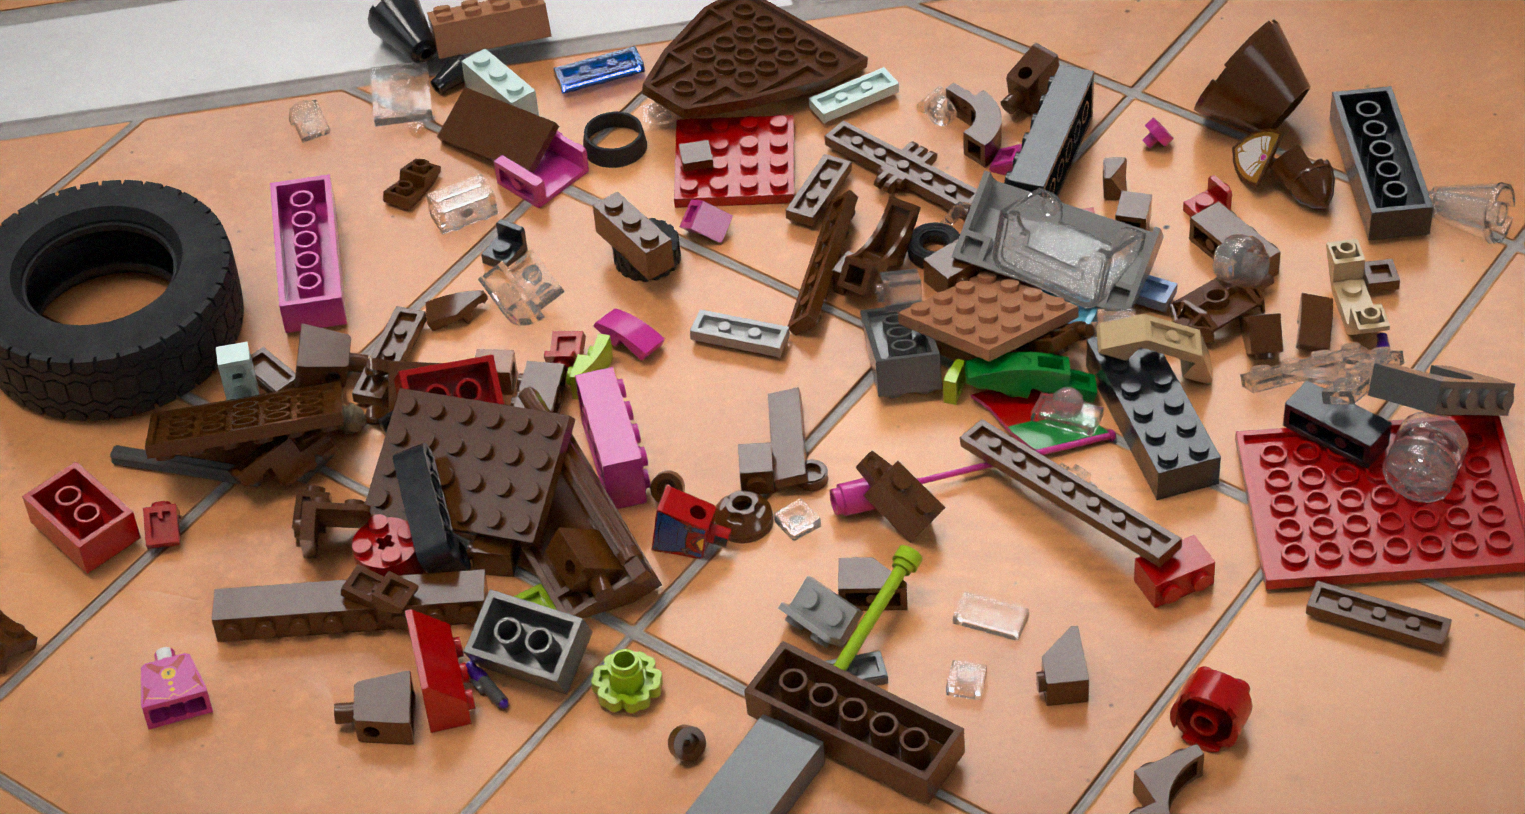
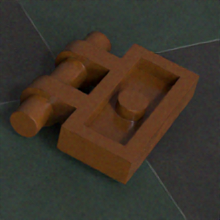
M1076 321L1071 324L1066 323L1016 348V351L1060 355L1069 350L1068 345L1093 336L1095 328L1092 324H1087L1083 321Z

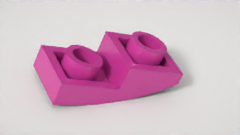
M616 308L593 325L601 334L610 335L611 344L616 347L623 343L641 361L660 348L665 341V338L648 324Z

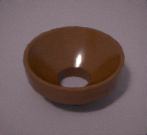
M736 491L722 498L716 505L714 524L731 528L730 541L733 543L757 541L769 533L773 526L772 507L767 499L760 494L750 491ZM739 501H747L752 504L747 510H737L733 507Z

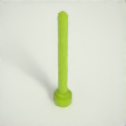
M906 545L899 546L892 557V572L834 663V666L847 671L904 577L917 571L923 558L915 549Z

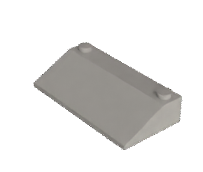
M984 170L952 258L1129 317L1154 265L1164 236L1161 228L1154 227L1153 232L1122 223L998 182L993 178L991 172Z

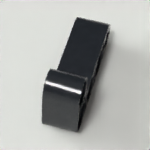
M424 442L394 454L393 463L415 553L421 567L427 573L470 570L471 563L468 559L467 551L453 534L436 462L431 449Z

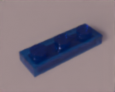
M632 46L553 68L554 77L562 93L565 94L645 72V67L637 48Z

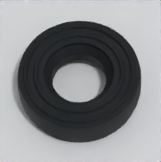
M938 222L926 223L916 227L907 250L909 259L913 264L924 269L923 259L936 251H928L923 248V245L928 242L937 241L947 246L959 238V232L950 225Z

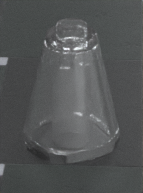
M1503 182L1434 186L1431 191H1428L1433 204V218L1490 244L1501 243L1508 234L1513 217L1508 216L1509 206L1515 207V194L1512 185Z

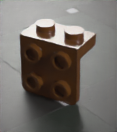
M315 497L311 501H303L301 518H295L294 538H296V547L302 548L304 558H317L320 526L361 528L372 517L371 506L358 499L345 500V503H331V500L328 498Z

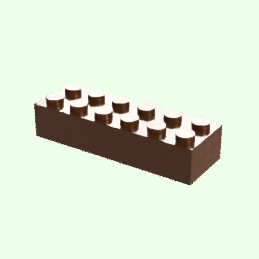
M784 641L780 643L744 690L747 714L759 720L762 714L810 735L823 742L825 754L926 804L931 802L965 753L963 727Z

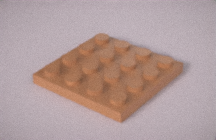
M989 270L981 271L977 276L970 278V281H960L956 286L937 292L932 297L922 302L913 303L911 307L898 312L900 325L989 362L1079 317L1078 306L1065 301L1064 298L1054 297L1042 292L1038 288L1028 287L1017 280L1005 278Z

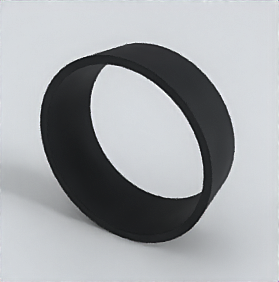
M613 111L597 115L587 123L584 129L583 147L586 149L587 159L591 163L606 168H619L639 160L647 149V140L638 118L629 113ZM611 127H625L639 133L633 142L620 148H602L589 140L598 131Z

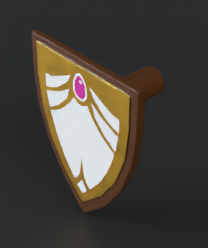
M1266 128L1258 130L1244 137L1232 147L1235 171L1242 181L1250 186L1260 187L1268 168L1271 169L1277 160L1274 155L1285 134L1284 132Z

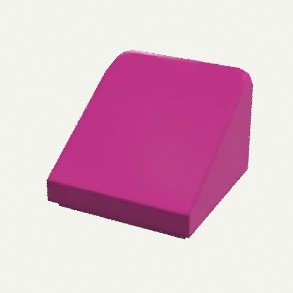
M1022 144L999 149L989 170L1002 175H1006L1008 171L1012 172L1015 153L1017 151L1021 152Z

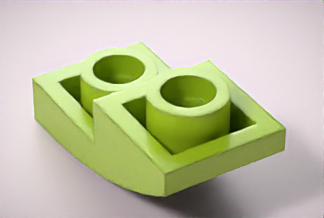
M598 334L594 346H589L587 355L578 354L574 366L568 368L566 382L567 385L571 386L572 399L578 400L575 375L605 369L610 366L613 359L610 335Z

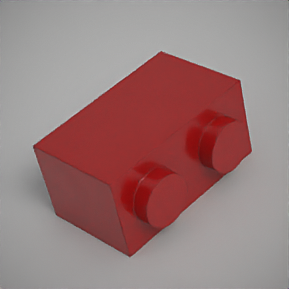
M1195 535L1182 539V548L1161 567L1156 566L1141 556L1135 558L1134 582L1154 608L1167 603H1173L1181 597L1196 591H1203L1214 584L1215 560Z

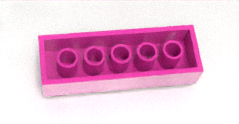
M330 174L270 183L279 308L285 333L301 331V324L320 328L347 324L336 204Z

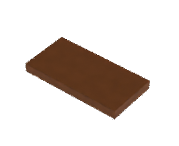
M464 87L437 138L444 143L492 162L503 155L534 174L560 126L554 121Z

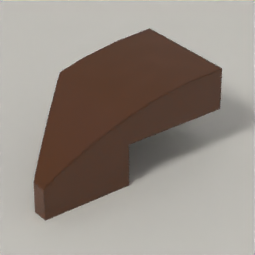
M484 290L458 292L426 302L427 324L432 331L459 321L461 318L469 324L473 319L471 315L478 304H485L488 296Z

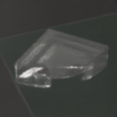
M411 107L407 113V129L417 139L436 123L435 116Z

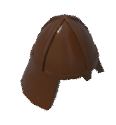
M1296 145L1283 153L1272 165L1270 173L1289 190L1290 194L1298 202L1313 209H1326L1333 198L1335 176L1329 160L1317 159L1312 164L1301 146Z

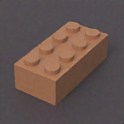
M466 0L461 2V6L450 8L449 5H440L434 7L433 11L427 12L430 30L435 41L439 59L551 37L544 0H487L482 2Z

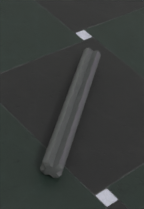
M120 445L114 446L110 453L111 462L117 465L239 484L228 471L236 465L233 463L176 455L175 458L166 461H156V458L147 459L145 449ZM260 480L258 483L254 485L248 486L258 487L261 485L262 480Z

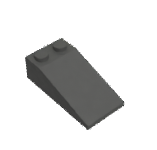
M912 304L860 310L872 374L879 397L896 398L904 393L913 392L928 394L934 390L942 389L940 353L935 339L899 324L898 312L911 307Z

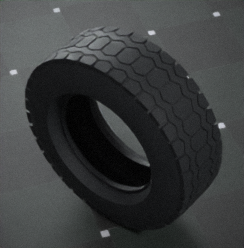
M121 180L102 181L100 186L98 182L81 184L78 190L76 186L58 191V196L52 193L37 199L38 204L32 202L18 210L19 215L13 213L1 223L0 389L20 405L27 406L28 409L43 415L46 412L47 416L65 419L67 416L68 420L87 421L89 416L90 421L110 420V415H113L114 419L133 416L132 411L136 410L137 414L155 409L154 404L157 403L161 407L176 400V394L182 397L196 388L195 383L200 385L212 375V371L218 369L216 347L236 344L235 341H237L242 328L244 306L232 246L221 221L214 212L190 194L182 193L181 190L167 185L163 187V184L148 181L143 184L139 180H124L122 184ZM129 272L147 273L163 277L170 282L165 292L149 305L130 315L109 322L90 325H68L51 322L42 317L46 307L62 293L78 284L100 276Z

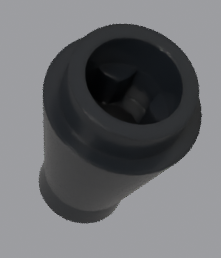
M460 54L456 57L451 56L436 77L430 81L431 86L438 94L441 95L445 91L465 82L462 60L466 59Z

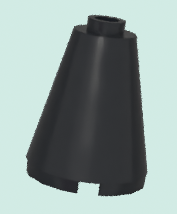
M381 0L376 7L372 5L367 20L370 29L376 36L415 63H424L433 57L436 52V45L419 0Z

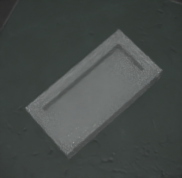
M964 591L953 614V624L1018 641L1029 618V608Z

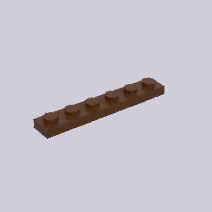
M848 190L829 203L787 326L795 335L806 329L814 328L821 319L820 311L828 297L827 290L830 282L833 280V268L842 255L841 248L849 234L848 227L850 221L856 213L854 209L858 196L851 190Z

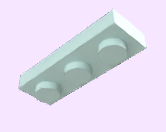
M883 67L810 97L809 107L823 123H826L898 93L899 82Z

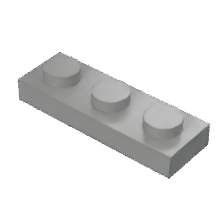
M701 309L690 329L691 340L776 357L781 356L790 336L789 327Z

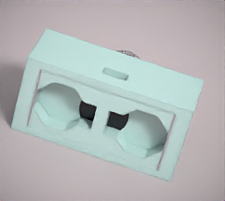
M248 342L216 347L217 364L226 400L259 395Z

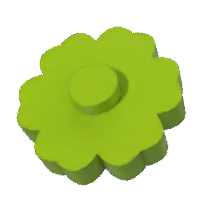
M620 649L613 654L607 655L604 658V665L593 669L591 683L592 690L598 695L601 706L611 712H618L624 708L628 713H635L650 706V698L660 696L663 679L662 672L656 669L653 657L647 656L641 651L634 652L630 649Z

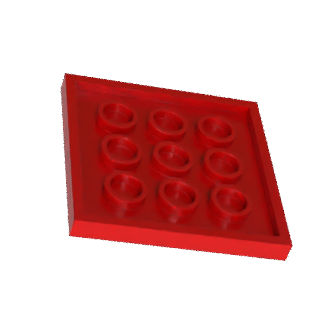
M794 115L676 120L675 208L688 207L691 199L702 200L713 206L791 203L795 197ZM708 140L713 167L684 171L679 144Z

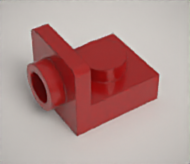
M1212 175L1208 178V189L1184 201L1183 211L1191 217L1218 201L1231 210L1232 190L1228 184L1223 183L1218 177Z
M158 501L152 503L151 507H144L143 518L146 547L153 549L181 545L179 528L181 515L177 505L171 504L169 501Z

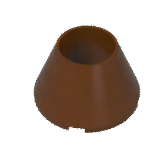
M1275 19L1272 20L1273 24L1268 21L1254 32L1224 64L1226 68L1216 80L1212 79L1195 104L1194 110L1198 114L1255 132L1265 128L1277 129L1297 108L1309 92L1311 86L1280 24Z

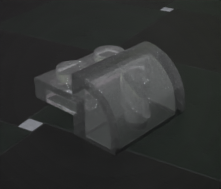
M533 249L509 267L501 261L478 279L504 316L511 323L520 326L530 325L545 318L540 310L565 292Z

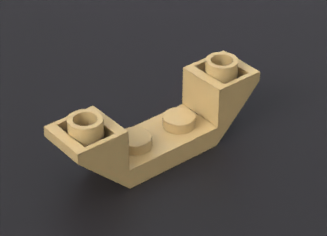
M1358 239L1327 242L1326 251L1331 291L1347 335L1390 330V324L1383 305H1373L1364 282L1365 258Z
M1147 314L1102 322L1096 326L1098 353L1127 361L1140 347L1179 358L1182 377L1209 385L1213 382L1210 354L1198 329Z

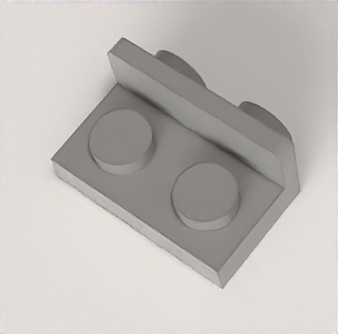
M810 576L806 577L790 605L781 602L778 609L787 614L785 620L789 624L800 630H803L804 627L812 632L810 638L828 648L829 644L843 648L864 613Z

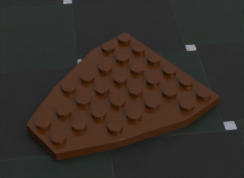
M717 0L705 6L663 50L643 83L642 94L683 119L745 110L828 89L866 68L868 57L767 0Z

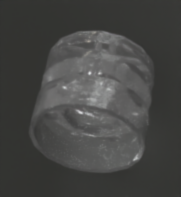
M1417 412L1407 416L1401 423L1395 436L1394 444L1390 447L1389 454L1384 460L1383 474L1386 482L1396 492L1411 500L1435 502L1444 499L1451 491L1453 482L1457 477V472L1462 466L1468 451L1469 442L1465 432L1457 423L1440 414Z

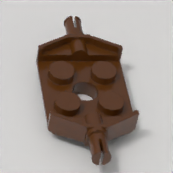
M1268 272L1255 280L1250 277L1244 278L1227 273L1221 274L1169 304L1172 322L1200 330L1204 341L1213 344L1215 342L1214 332L1256 307H1260L1262 314L1265 313L1264 297L1261 290L1274 284V278Z

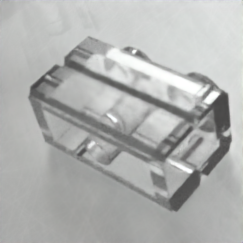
M482 174L426 194L430 216L435 224H437L442 235L453 230H460L472 223L487 220L491 216L498 214L495 193Z

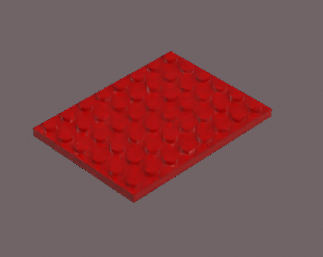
M1460 415L1388 420L1392 422L1389 446L1368 469L1288 428L1236 431L1235 443L1265 589L1315 586L1317 581L1337 585L1525 572V503L1500 416Z

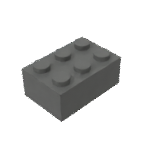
M490 589L463 652L477 666L567 695L593 631L583 618Z

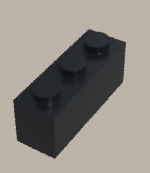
M1308 380L1285 402L1283 418L1284 427L1367 469L1385 451L1390 443L1392 422Z

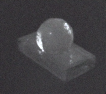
M1063 387L1053 395L1041 393L1031 411V421L1093 437L1103 417L1104 408L1084 403L1083 397L1078 390L1073 387Z

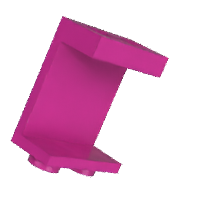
M557 131L534 174L503 155L494 161L497 184L535 207L540 208L589 172L587 151L581 144L575 143Z

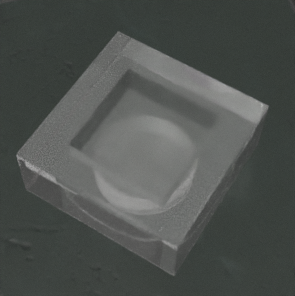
M802 498L774 513L775 523L793 541L821 527L820 516Z
M952 660L946 684V695L981 700L987 675V665Z

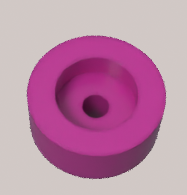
M1153 117L1145 124L1150 133L1142 141L1149 148L1158 141L1163 146H1166L1174 139L1156 118Z

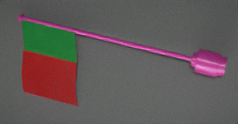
M1031 389L1028 399L1019 396L1010 397L1002 392L993 390L971 394V398L987 408L1014 438L1042 455L1108 439L1110 442H1113L1116 439L1114 430H1105L1086 416L1069 397L1053 393L1045 394L1036 389ZM984 462L917 478V480L925 484L993 466ZM864 478L839 483L836 485V488L830 489V501L836 515L843 514L848 516L876 509L863 496L871 488Z

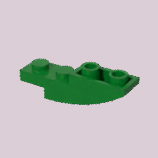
M1008 352L990 362L978 357L967 360L965 364L966 384L972 385L977 389L1002 392L1010 397L1019 396L1028 399L1031 389H1036L1045 394L1053 393L1069 397L1074 401L1094 403L1098 393L1095 374L1070 369L1069 357L1039 352Z

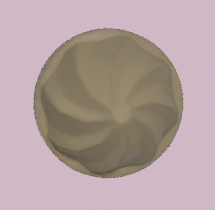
M354 403L344 405V424L338 425V430H343V434L346 435L362 430L367 422L364 411L354 405Z

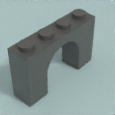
M1374 363L1368 396L1431 414L1509 416L1510 408L1514 403L1513 392L1515 383L1452 366L1431 365L1430 373L1397 364Z

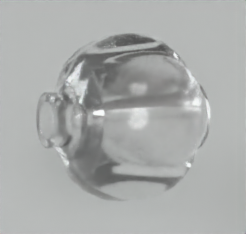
M1244 234L1231 235L1215 250L1213 271L1223 288L1229 286L1234 291H1240L1241 287L1247 286L1257 288L1268 275L1270 267L1269 254L1266 252L1263 243L1254 236Z

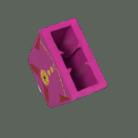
M163 647L155 652V661L146 663L141 667V707L148 730L213 712L206 685L190 654L175 655V651L172 648Z

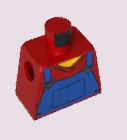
M666 486L656 511L651 550L701 559L704 557L709 543L727 548L732 529L714 524L717 509L714 504L673 487Z

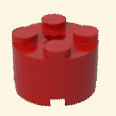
M382 514L374 515L369 518L367 524L356 532L352 540V551L356 566L359 564L384 577L388 571L399 576L423 573L424 569L421 567L415 553L409 524L403 519L386 517Z
M1201 666L1187 679L1170 711L1171 724L1174 728L1177 725L1183 732L1181 738L1191 746L1198 744L1202 751L1219 752L1222 747L1227 746L1229 749L1237 741L1252 712L1253 705L1249 694L1250 686L1243 679L1234 678L1207 666Z

